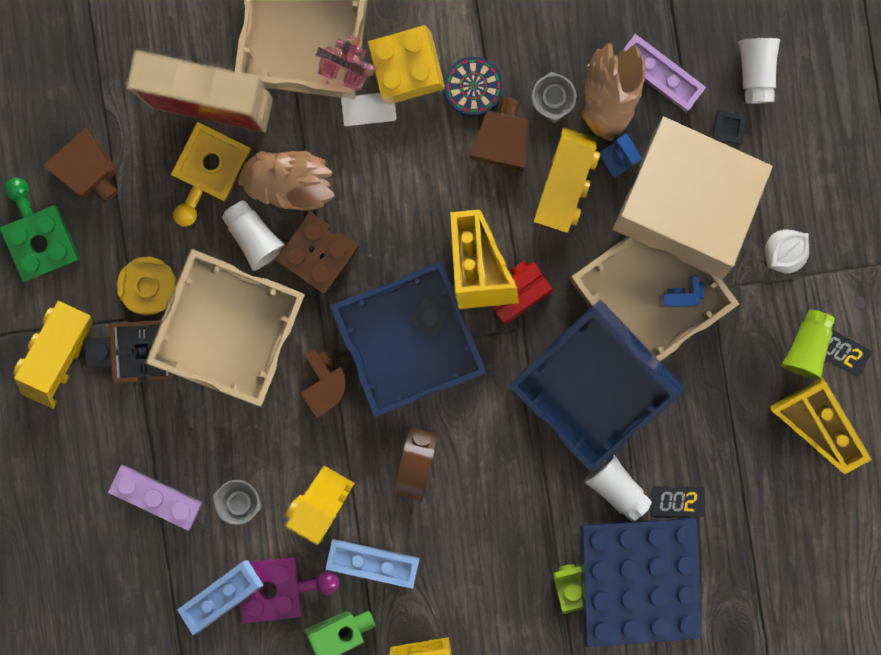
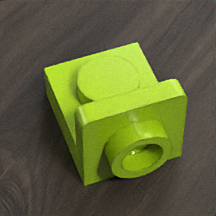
M575 564L558 568V572L553 573L563 614L583 609L581 566L576 567Z

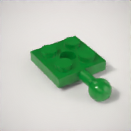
M14 177L6 182L4 192L9 199L16 202L22 219L0 227V230L23 283L74 263L80 260L57 205L50 206L33 214L26 198L29 191L28 184L25 180ZM42 235L46 238L48 245L45 251L39 253L33 248V240L35 237Z

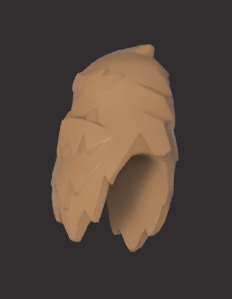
M607 43L602 49H596L590 64L586 68L584 90L586 100L582 116L596 136L609 141L615 139L616 135H620L626 129V126L635 114L634 109L642 96L646 65L644 57L640 56L636 45L631 46L627 51L622 49L618 55L613 56L612 44Z
M260 151L243 165L238 184L244 187L245 193L253 199H258L264 204L271 203L284 209L315 210L322 208L325 202L335 197L333 191L328 188L331 184L323 179L332 176V171L325 166L326 161L311 155L307 151L266 153Z

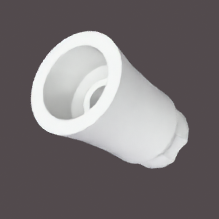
M754 38L738 41L742 63L745 103L760 104L774 102L775 94L773 88H776V67L780 39Z
M244 200L232 205L224 212L222 219L229 227V232L242 249L253 271L264 267L277 258L286 246L272 233L255 210H251Z
M615 454L608 458L594 472L591 473L590 471L584 479L585 484L598 492L631 522L643 516L652 503L643 494L642 488L623 468Z

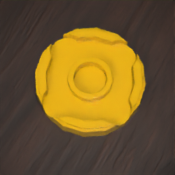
M138 257L121 270L117 281L118 295L130 311L144 316L157 315L167 309L177 284V278L172 268L164 261L153 257Z

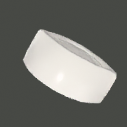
M786 229L772 234L765 245L767 266L775 271L788 274L801 269L809 257V234Z

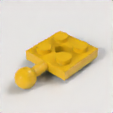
M197 122L171 173L172 176L193 186L185 203L179 204L174 209L173 218L175 222L182 227H188L196 221L197 212L195 207L203 191L226 202L252 149ZM210 154L217 155L220 160L219 166L214 170H207L204 167V159Z

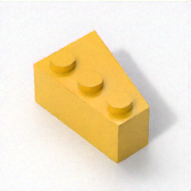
M563 127L534 222L568 233L570 225H577L581 209L577 208L580 197L586 198L591 183L586 178L589 169L595 170L600 153L596 152L597 138Z
M481 210L450 212L455 293L459 309L518 304L517 286L509 274L506 263L495 244V240Z
M60 301L57 302L54 308L50 307L43 318V324L45 325L39 334L35 333L28 345L29 353L25 360L20 359L13 372L15 382L22 395L54 409L57 400H54L52 397L59 384L66 383L69 377L66 372L73 359L78 358L85 343L84 338L88 337L93 326L90 315Z
M823 378L816 380L770 406L772 412L844 474L872 460Z
M324 465L304 496L300 494L292 502L285 514L289 518L286 526L318 545L355 483Z

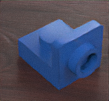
M627 133L600 152V159L613 178L643 159Z
M699 275L688 277L689 293H685V288H668L667 294L659 296L660 308L695 307L700 305V300L704 299V283L699 282Z

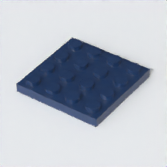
M686 518L580 525L584 646L599 647L701 639L697 519Z

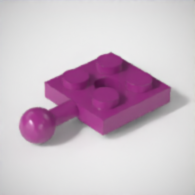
M296 556L249 561L262 584L272 582L277 588V594L275 597L268 598L263 595L261 588H259L240 602L242 624L301 617L303 612L300 592L318 590L321 594L331 595L339 588V578L335 573L325 571L319 574L317 579L299 580Z

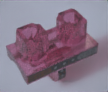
M351 35L347 41L337 40L335 46L343 51L331 46H327L326 49L318 47L315 55L321 58L318 74L330 79H336L339 68L342 67L347 70L343 84L353 90H360L367 76H374L377 67L355 58L357 56L363 59L366 50L359 47L360 38Z

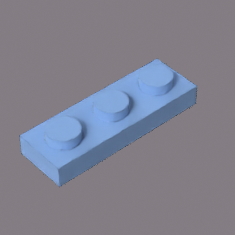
M332 539L326 570L413 589L419 558Z
M247 560L241 562L180 607L178 612L192 635H194L264 585Z

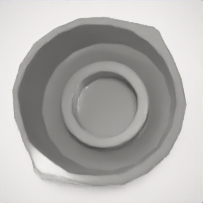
M550 72L535 84L532 91V101L536 110L542 116L551 120L552 123H556L574 108L577 94L570 80L562 75Z
M232 480L223 484L213 495L218 516L229 524H245L263 508L255 488L242 480Z

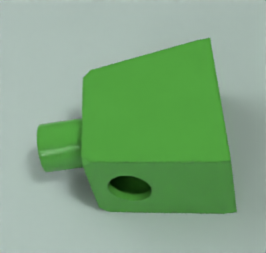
M346 611L304 630L315 655H339L362 644L364 641L361 634L375 628L376 625L370 611L355 617L349 611ZM343 627H349L348 634L346 636L340 637V629Z

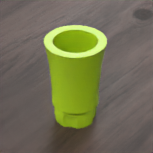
M809 309L781 366L795 374L821 380L828 345L833 334L832 327L835 318L829 314Z

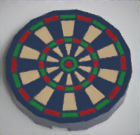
M470 56L457 61L450 67L445 77L444 92L448 102L455 111L465 116L477 117L487 113V111L492 110L497 105L502 96L503 81L499 70L492 62L482 57Z

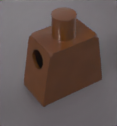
M503 98L499 113L487 111L470 151L469 159L524 171L527 155L528 120L517 117L520 101Z
M87 128L83 129L43 165L77 194L86 199L93 193H96L106 203L118 193L117 189L109 182V179L117 173V169L96 135Z

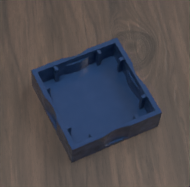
M442 261L405 275L399 280L380 288L365 291L330 305L345 345L350 350L358 370L359 380L374 417L486 373L472 335L458 307L456 295ZM424 298L450 312L436 338L410 324Z
M601 299L518 374L509 385L538 417L553 427L562 442L591 473L617 452L635 431L649 424L678 399L684 388Z

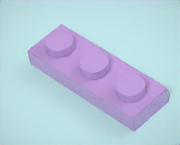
M635 34L624 49L627 51L633 45H636L639 49L640 56L644 57L646 65L644 81L687 113L706 87Z
M125 465L120 466L108 493L186 530L191 529L203 503Z

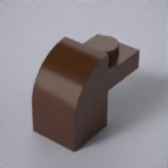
M314 348L306 353L305 357L320 381L301 392V395L316 418L338 405L343 399L347 389V376L343 367L332 372L329 367L333 366V363L326 352L323 350L319 353L317 348Z
M409 427L393 494L422 501L438 433Z

